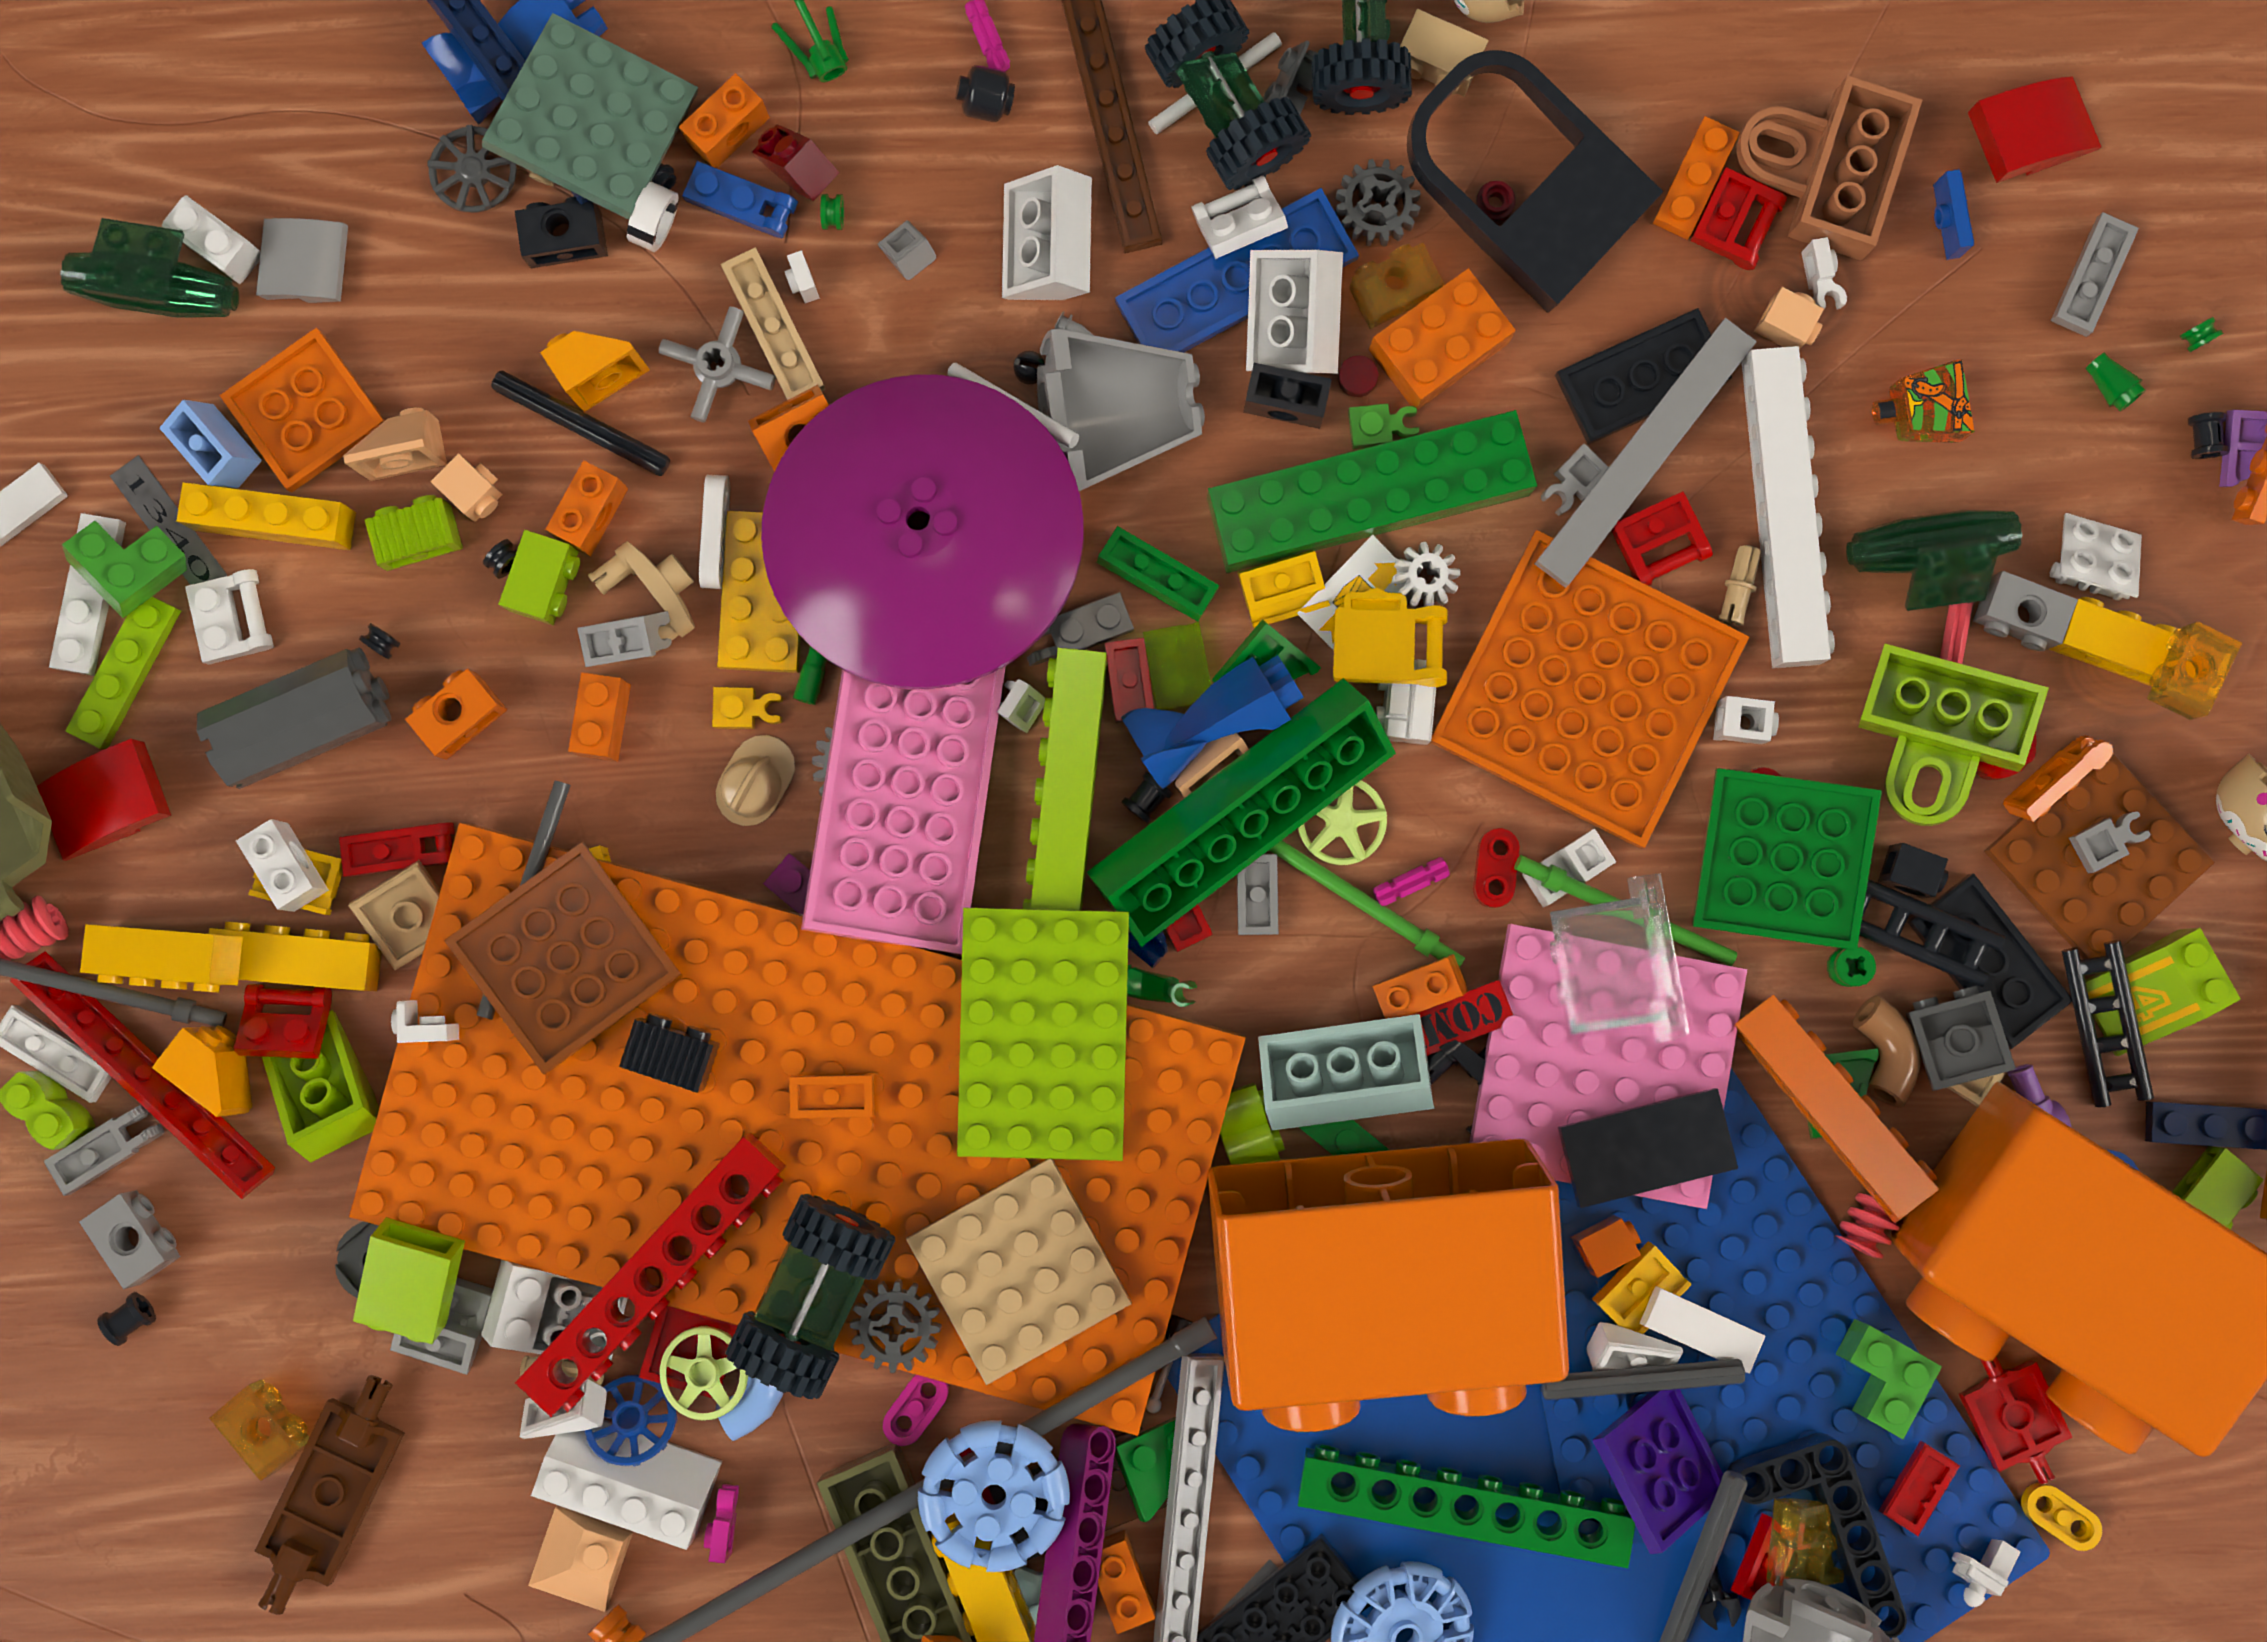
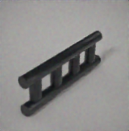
M1868 879L1863 915L1871 898L1893 906L1894 909L1885 929L1862 920L1859 936L1979 987H1984L1989 973L1978 969V965L1986 947L1988 946L1999 951L2004 944L2006 936ZM1909 914L1933 923L1923 945L1900 936ZM1948 930L1972 939L1962 961L1939 952Z
M2121 940L2105 942L2106 955L2081 960L2078 948H2069L2061 951L2093 1101L2097 1108L2112 1105L2109 1092L2135 1088L2138 1101L2154 1098ZM2110 971L2114 995L2089 999L2084 975ZM2118 1010L2123 1034L2097 1038L2092 1014ZM2126 1049L2131 1073L2106 1077L2101 1053Z

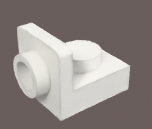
M417 1000L397 1001L396 1009L393 1010L391 1016V1027L393 1033L397 1034V1043L459 1040V1023L445 1024V1016L419 1017L418 1025Z

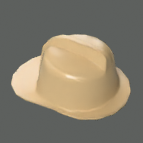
M769 735L754 736L741 744L723 771L716 788L717 805L721 813L728 820L738 825L751 826L768 819L791 783L795 772L794 756L790 748L779 738Z

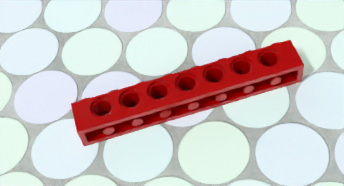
M752 1133L745 1135L519 1377L515 1384L550 1417L562 1408L568 1413L585 1395L580 1388L591 1377L597 1382L614 1364L609 1357L615 1350L620 1347L625 1352L642 1334L637 1328L647 1316L654 1321L670 1304V1301L666 1298L667 1294L675 1286L682 1290L698 1274L699 1271L693 1266L704 1255L710 1260L725 1245L727 1240L722 1235L732 1224L739 1229L752 1216L755 1210L750 1205L758 1196L762 1194L767 1199L784 1181L779 1174L786 1165ZM739 1174L748 1180L749 1191L747 1195H738L732 1190L731 1178L733 1175ZM705 1205H712L719 1210L721 1215L719 1225L713 1226L704 1220L702 1212ZM676 1236H684L690 1240L692 1244L691 1255L684 1256L676 1251L674 1246ZM648 1267H656L662 1272L664 1277L662 1286H654L647 1280L646 1271ZM620 1297L628 1298L633 1302L635 1306L634 1316H625L620 1312L618 1308ZM591 1328H598L604 1332L607 1340L605 1347L596 1346L591 1341ZM563 1359H570L577 1365V1377H569L563 1372Z

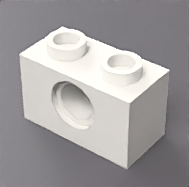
M270 819L236 840L277 910L295 912L329 891L287 822Z

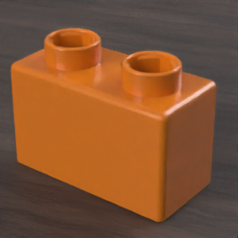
M1995 1082L1933 1170L1937 1177V1180L1933 1183L1939 1190L1909 1212L1907 1217H1903L1897 1222L1900 1227L1899 1231L1892 1230L1891 1232L1892 1243L1922 1276L1906 1299L1907 1307L1939 1334L1983 1361H1993L2009 1337L2012 1336L2062 1368L2046 1391L2048 1398L2087 1430L2127 1454H2136L2155 1428L2193 1454L2200 1457L2210 1456L2267 1380V1253L2001 1082Z
M1521 1138L1222 1165L1209 1169L1208 1183L1222 1347L1231 1400L1237 1409L1241 1411L1262 1410V1415L1268 1423L1280 1429L1295 1432H1318L1347 1424L1359 1414L1360 1400L1427 1394L1428 1400L1436 1408L1447 1413L1461 1416H1488L1503 1413L1517 1407L1526 1397V1385L1560 1382L1568 1376L1569 1358L1559 1187L1528 1140Z

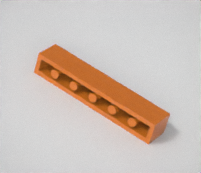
M1772 995L1735 1024L1737 1037L1813 1125L1894 1223L1899 1221L1939 1190L1933 1183L1937 1180L1936 1175L1924 1161L1919 1160L1917 1163L1905 1150L1909 1147L1908 1142L1897 1129L1891 1127L1888 1130L1878 1118L1881 1111L1867 1095L1862 1097L1858 1095L1850 1085L1854 1080L1849 1072L1838 1062L1833 1065L1823 1052L1826 1050V1047L1813 1031L1810 1030L1806 1033L1796 1022L1799 1019V1015L1792 1005L1785 999L1779 1002Z

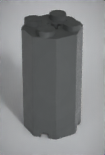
M360 647L353 650L345 649L198 712L197 733L200 741L209 739L212 750L205 753L209 763L224 783L229 787L236 785V788L241 789L387 726V722L391 721L390 712L384 703L385 700L390 698L388 689L380 677L374 679L369 671L368 659Z

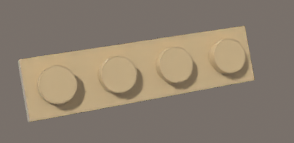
M756 247L720 264L787 400L816 385L820 387L821 391L825 390L826 388Z

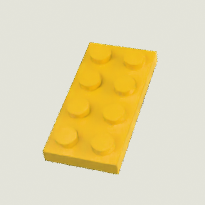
M727 511L717 667L729 670L799 673L801 636L784 615L769 583L763 560L761 540L763 512Z

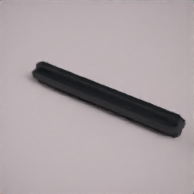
M503 370L496 373L491 387L501 395L658 476H663L670 464V459L667 455Z

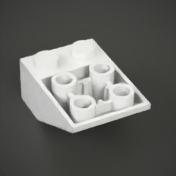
M501 1260L481 1335L491 1347L542 1354L598 1294L602 1287ZM620 1297L618 1300V1308L622 1314H624L628 1299L625 1297ZM591 1328V1341L596 1346L605 1347L607 1340L604 1332L598 1328Z

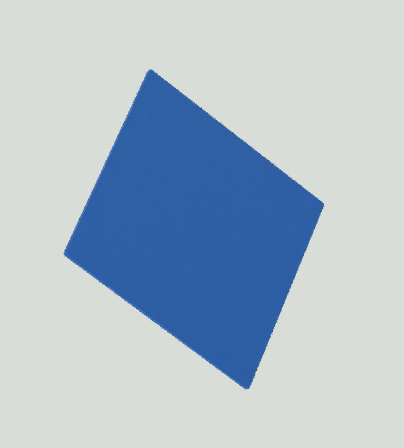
M1731 1068L1724 1114L1738 1169L1713 1175L1707 1209L1635 1195L1579 1208L1572 1184L1556 1181L1559 1187L1569 1358L1568 1373L1593 1371L1587 1354V1345L1599 1322L1616 1324L1592 1298L1624 1266L1622 1265L1599 1278L1589 1273L1571 1237L1615 1215L1622 1218L1624 1222L1629 1220L1633 1224L1641 1240L1636 1245L1638 1250L1648 1241L1651 1242L1679 1270L1682 1276L1692 1284L1680 1297L1766 1336L1750 1374L1745 1372V1381L1742 1384L1680 1389L1723 1474L1727 1471L1730 1464L1738 1459L1815 1433L1828 1434L1845 1445L1851 1455L1906 1612V1627L1897 1638L1900 1642H1924L1975 1608L1970 1607L1964 1601L1965 1588L1969 1587L1970 1583L1952 1572L1956 1564L1952 1560L1955 1552L1967 1555L1980 1563L1992 1539L2005 1541L2020 1551L2007 1579L2009 1585L2048 1559L2050 1555L2049 1548L2030 1519L2024 1514L2022 1507L1998 1471L1993 1468L1989 1457L1937 1379H1935L1904 1439L1897 1437L1852 1411L1871 1375L1836 1355L1854 1319L1874 1327L1918 1353L1919 1351L1849 1245L1835 1236L1842 1235ZM1217 1314L1208 1320L1217 1339L1192 1353H1219L1224 1356L1220 1314ZM1648 1329L1644 1333V1335L1682 1347L1683 1354L1677 1364L1718 1360L1652 1329ZM1182 1357L1173 1361L1167 1378L1177 1394ZM1224 1362L1215 1454L1284 1563L1322 1533L1359 1580L1386 1565L1389 1569L1400 1567L1401 1562L1407 1561L1433 1565L1442 1570L1444 1577H1453L1466 1593L1473 1612L1469 1617L1470 1623L1474 1626L1472 1642H1660L1709 1514L1708 1511L1663 1553L1650 1554L1644 1542L1632 1544L1629 1568L1627 1569L1299 1507L1298 1492L1306 1448L1315 1449L1317 1444L1336 1447L1340 1450L1339 1454L1356 1456V1452L1372 1453L1378 1455L1381 1462L1396 1464V1461L1399 1459L1410 1460L1421 1464V1469L1437 1472L1438 1467L1453 1468L1461 1471L1462 1477L1478 1479V1475H1491L1502 1479L1503 1484L1519 1487L1521 1482L1533 1483L1542 1486L1544 1492L1560 1495L1539 1389L1541 1384L1526 1385V1397L1517 1407L1494 1415L1461 1416L1450 1414L1436 1408L1428 1400L1427 1394L1360 1400L1359 1414L1347 1424L1318 1432H1295L1280 1429L1268 1423L1262 1415V1410L1241 1411L1237 1409L1231 1400ZM1649 1392L1625 1394L1628 1410ZM1922 1441L1959 1464L1960 1467L1919 1536H1917L1878 1510L1917 1445ZM1826 1446L1821 1450L1819 1454L1820 1464L1830 1462L1834 1453L1832 1446ZM1788 1459L1781 1465L1780 1476L1782 1478L1788 1477L1793 1473L1795 1469L1794 1459ZM1339 1472L1332 1478L1333 1484L1339 1488H1348L1355 1480L1347 1472ZM1755 1472L1745 1475L1748 1484L1746 1490H1750L1756 1484L1757 1477ZM1383 1479L1377 1481L1372 1489L1380 1496H1387L1394 1491L1395 1485L1391 1481ZM1813 1486L1761 1504L1753 1505L1741 1500L1717 1562L1723 1590L1729 1594L1735 1593L1731 1591V1587L1760 1516L1764 1513L1801 1531L1779 1585L1782 1584L1784 1579H1803L1824 1584L1852 1597ZM1840 1486L1834 1491V1504L1844 1501L1847 1496L1846 1486ZM1422 1487L1414 1493L1413 1498L1419 1503L1426 1504L1435 1498L1436 1493L1431 1488ZM1462 1495L1455 1501L1454 1506L1458 1510L1469 1511L1474 1508L1477 1500L1473 1496ZM1503 1503L1497 1508L1495 1514L1502 1519H1509L1516 1514L1518 1507L1512 1503ZM1551 1510L1544 1511L1538 1516L1537 1523L1545 1527L1551 1526L1556 1523L1559 1514ZM1854 1526L1848 1531L1847 1543H1854L1859 1539L1861 1535L1860 1526ZM1868 1566L1863 1570L1861 1583H1866L1874 1577V1566ZM1405 1584L1394 1586V1590L1399 1589L1405 1592ZM1434 1591L1428 1600L1431 1603L1436 1599L1437 1592ZM1737 1594L1742 1611L1734 1627L1731 1626L1727 1608L1722 1606L1720 1601H1717V1607L1713 1611L1718 1630L1706 1624L1701 1619L1698 1611L1687 1642H1743L1746 1614L1751 1600ZM1985 1594V1600H1987L1993 1595ZM1372 1605L1369 1606L1361 1615L1367 1618L1374 1607ZM1888 1606L1881 1607L1875 1614L1882 1621L1888 1616ZM1453 1622L1444 1623L1443 1630L1449 1629ZM1405 1628L1397 1634L1395 1642H1407L1413 1635V1629Z

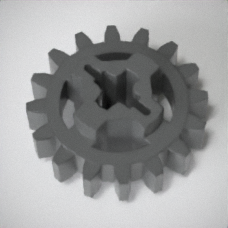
M1369 159L1366 170H1363L1356 164L1352 171L1353 178L1348 175L1343 176L1341 185L1344 189H1338L1335 200L1342 202L1336 206L1335 213L1337 216H1346L1341 223L1344 229L1350 227L1354 229L1352 236L1354 241L1361 235L1366 236V246L1369 247L1372 245L1374 238H1379L1383 247L1387 246L1389 236L1391 235L1398 242L1402 240L1404 234L1402 228L1409 231L1412 230L1415 223L1412 217H1418L1421 208L1419 205L1414 204L1419 201L1420 190H1410L1415 181L1414 176L1404 179L1402 177L1404 166L1400 165L1393 171L1389 169L1390 162L1388 159L1384 160L1382 167H1376L1374 160ZM1356 189H1358V196L1361 200L1353 208L1352 196ZM1402 198L1403 212L1398 217V210L1396 209L1395 205L1398 204V201ZM1374 199V201L1376 202V204H1374V205L1370 204V203H1371V200ZM1384 201V207H1382L1379 204V202Z
M902 1279L896 1280L893 1289H889L885 1281H882L878 1285V1295L869 1289L864 1293L863 1296L868 1305L863 1303L855 1305L853 1310L861 1318L853 1319L850 1322V1328L859 1330L860 1333L852 1339L853 1345L864 1344L865 1349L860 1355L862 1359L870 1355L876 1358L873 1368L878 1369L883 1362L889 1363L890 1373H895L899 1363H903L907 1371H910L914 1367V1357L923 1363L927 1360L928 1354L924 1347L935 1349L938 1341L930 1335L940 1332L942 1324L932 1322V1318L937 1316L940 1310L939 1307L928 1308L926 1305L932 1296L930 1293H926L921 1297L916 1294L918 1290L917 1283L914 1282L909 1290L903 1289ZM889 1300L887 1311L883 1314L871 1315L872 1310L879 1303ZM906 1303L912 1304L921 1316H915L906 1307ZM893 1317L898 1318L899 1325L906 1326L903 1327L898 1335L894 1334L892 1326H887ZM872 1336H877L885 1345V1349L881 1348L873 1340ZM922 1336L917 1345L903 1352L906 1340Z

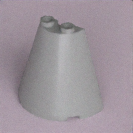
M1051 329L1045 334L1041 343L1040 353L1041 355H1046V361L1044 366L1037 367L1038 408L1041 413L1079 434L1078 443L1073 448H1069L1057 441L1070 464L1079 491L1202 435L1201 426L1204 425L1205 414L1202 404L1195 403L1193 387H1198L1200 374L1198 366L1193 363L1192 354L1063 329Z
M1784 1579L1781 1585L1772 1586L1770 1583L1762 1586L1755 1593L1748 1606L1743 1642L1900 1641L1897 1637L1890 1639L1879 1627L1882 1620L1852 1597L1824 1584L1803 1579Z

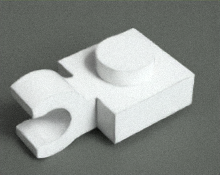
M1828 237L1814 239L1801 252L1809 290L1813 289V299L1816 305L1825 309L1826 302L1824 296L1828 295L1834 298L1836 309H1841L1847 302V295L1845 290L1832 280L1838 268L1836 252L1834 249H1830Z

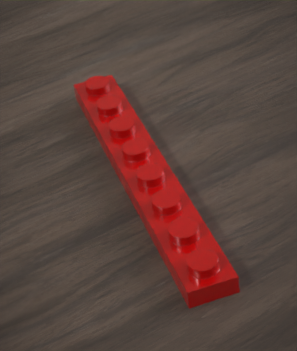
M46 951L26 963V965L70 975ZM14 978L10 979L12 984L241 1199L245 1198L273 1175L275 1167L221 1116L216 1117L154 1070L152 1066L158 1060V1057L96 998Z

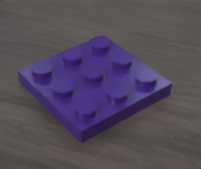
M1680 1389L1649 1392L1592 1440L1650 1554L1663 1553L1711 1509L1724 1474Z

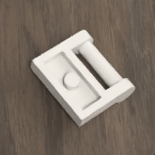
M1264 175L1253 179V184L1205 205L1203 202L1191 206L1195 220L1215 259L1288 228L1285 215L1272 194Z
M241 570L230 576L185 586L202 663L209 665L266 651L274 647L271 634L266 633L256 585L259 583L256 570ZM239 589L250 637L246 640H243L232 592Z

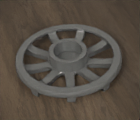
M466 125V127L454 130L446 136L443 135L439 138L440 142L436 145L430 160H428L429 179L433 190L445 204L456 210L473 213L491 209L507 197L515 183L517 165L503 157L486 160V156L490 151L483 147L478 153L475 152L474 135L484 136L488 130L487 128ZM466 136V154L461 153L452 142ZM446 147L457 157V162L439 161ZM510 165L508 182L491 174L490 168ZM437 169L454 170L456 172L453 176L439 184ZM460 181L463 184L457 202H455L444 191ZM488 181L504 188L492 201L489 200L483 186ZM470 187L477 188L483 202L482 205H465Z

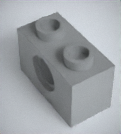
M2001 571L1988 578L1973 622L1984 625V631L1998 637L2010 635L2022 640L2021 645L2028 649L2045 651V649L2047 650L2062 644L2078 599ZM2019 605L2027 609L2029 613L2028 623L2019 618Z
M137 1190L118 1194L79 1221L123 1289L141 1285L181 1257L175 1248L177 1243L174 1236L169 1230L160 1226L153 1215L155 1210L152 1203L146 1196L139 1194ZM131 1228H134L139 1235V1242L136 1247L129 1241L128 1235Z

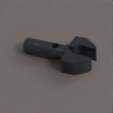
M1718 1565L1715 1567L1707 1588V1594L1699 1609L1701 1619L1715 1630H1718L1713 1611L1717 1607V1601H1720L1721 1605L1727 1608L1732 1627L1737 1623L1742 1611L1737 1593L1729 1594L1723 1590Z

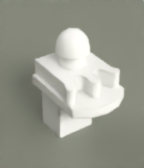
M1992 1539L1980 1563L1967 1555L1955 1552L1952 1560L1956 1564L1952 1572L1970 1583L1969 1587L1965 1588L1964 1601L1970 1607H1978L1985 1601V1594L2001 1596L2009 1583L2007 1579L2020 1551L2003 1540Z

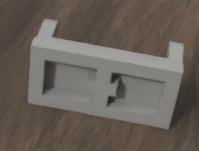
M668 611L577 628L585 667L656 655L655 651L668 648L672 640L669 638L661 639L658 633L660 626H665L670 622Z

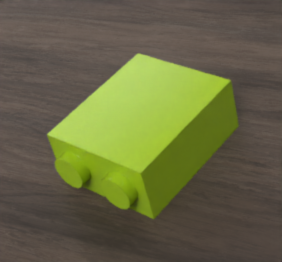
M386 1217L370 1236L353 1321L367 1325L373 1330L388 1331L405 1336L414 1342L433 1344L447 1324L465 1240Z

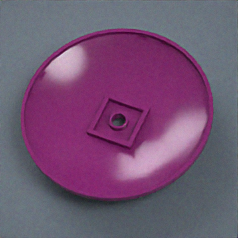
M916 374L877 381L856 389L830 404L805 425L782 456L771 479L762 515L761 540L766 573L774 596L789 622L816 652L844 671L870 682L904 689H935L971 682L989 675L1014 661L1043 636L1056 620L1074 586L1083 550L1084 520L1081 498L1070 464L1057 441L1032 413L1015 400L980 383L959 377ZM923 511L930 516L929 524L924 529L913 530L908 526V518L914 512Z

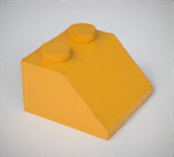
M579 331L555 336L548 342L547 348L540 352L565 392L584 412L650 371L647 364L630 342Z
M222 1026L182 1028L152 1066L159 1074L216 1117L245 1114L252 1108L246 1056H239L234 1051L236 1036Z

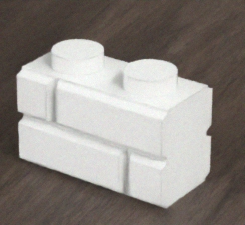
M187 195L179 200L163 221V228L238 284L244 282L260 261V250Z
M1414 660V670L1426 668V660ZM1378 683V690L1385 691L1383 706H1377L1375 713L1389 740L1392 742L1421 745L1429 744L1432 739L1436 687L1416 684Z

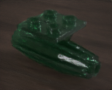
M102 218L92 252L68 253L64 256L65 259L61 264V285H63L64 291L113 308L176 318L227 317L230 315L231 310L235 311L239 304V289L232 285L233 281L229 277L178 262L185 236L182 230Z
M1960 510L1902 518L1854 533L1852 541L1846 545V556L1848 563L1854 565L1858 572L1912 573L1905 602L1907 611L1986 600L1996 559L1998 556L2019 549L2022 543V526L2018 515L2014 511Z

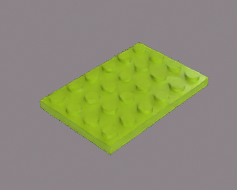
M963 908L957 1156L1123 1161L1129 938L1128 911Z

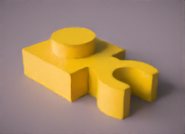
M713 687L712 727L715 729H755V718H761L766 723L772 725L782 723V717L768 715L767 707L772 702H783V697L776 693H768L760 699H755L756 690L754 688Z

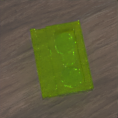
M1199 622L1143 632L1157 709L1166 710L1192 705L1211 686Z

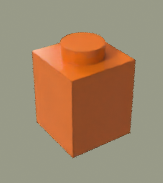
M1615 1215L1571 1237L1589 1273L1597 1278L1641 1256L1636 1246L1641 1240L1633 1224L1629 1220L1624 1222L1622 1218Z

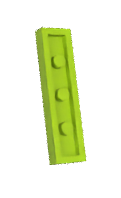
M152 596L127 615L65 732L102 750L110 746L177 621L181 610Z

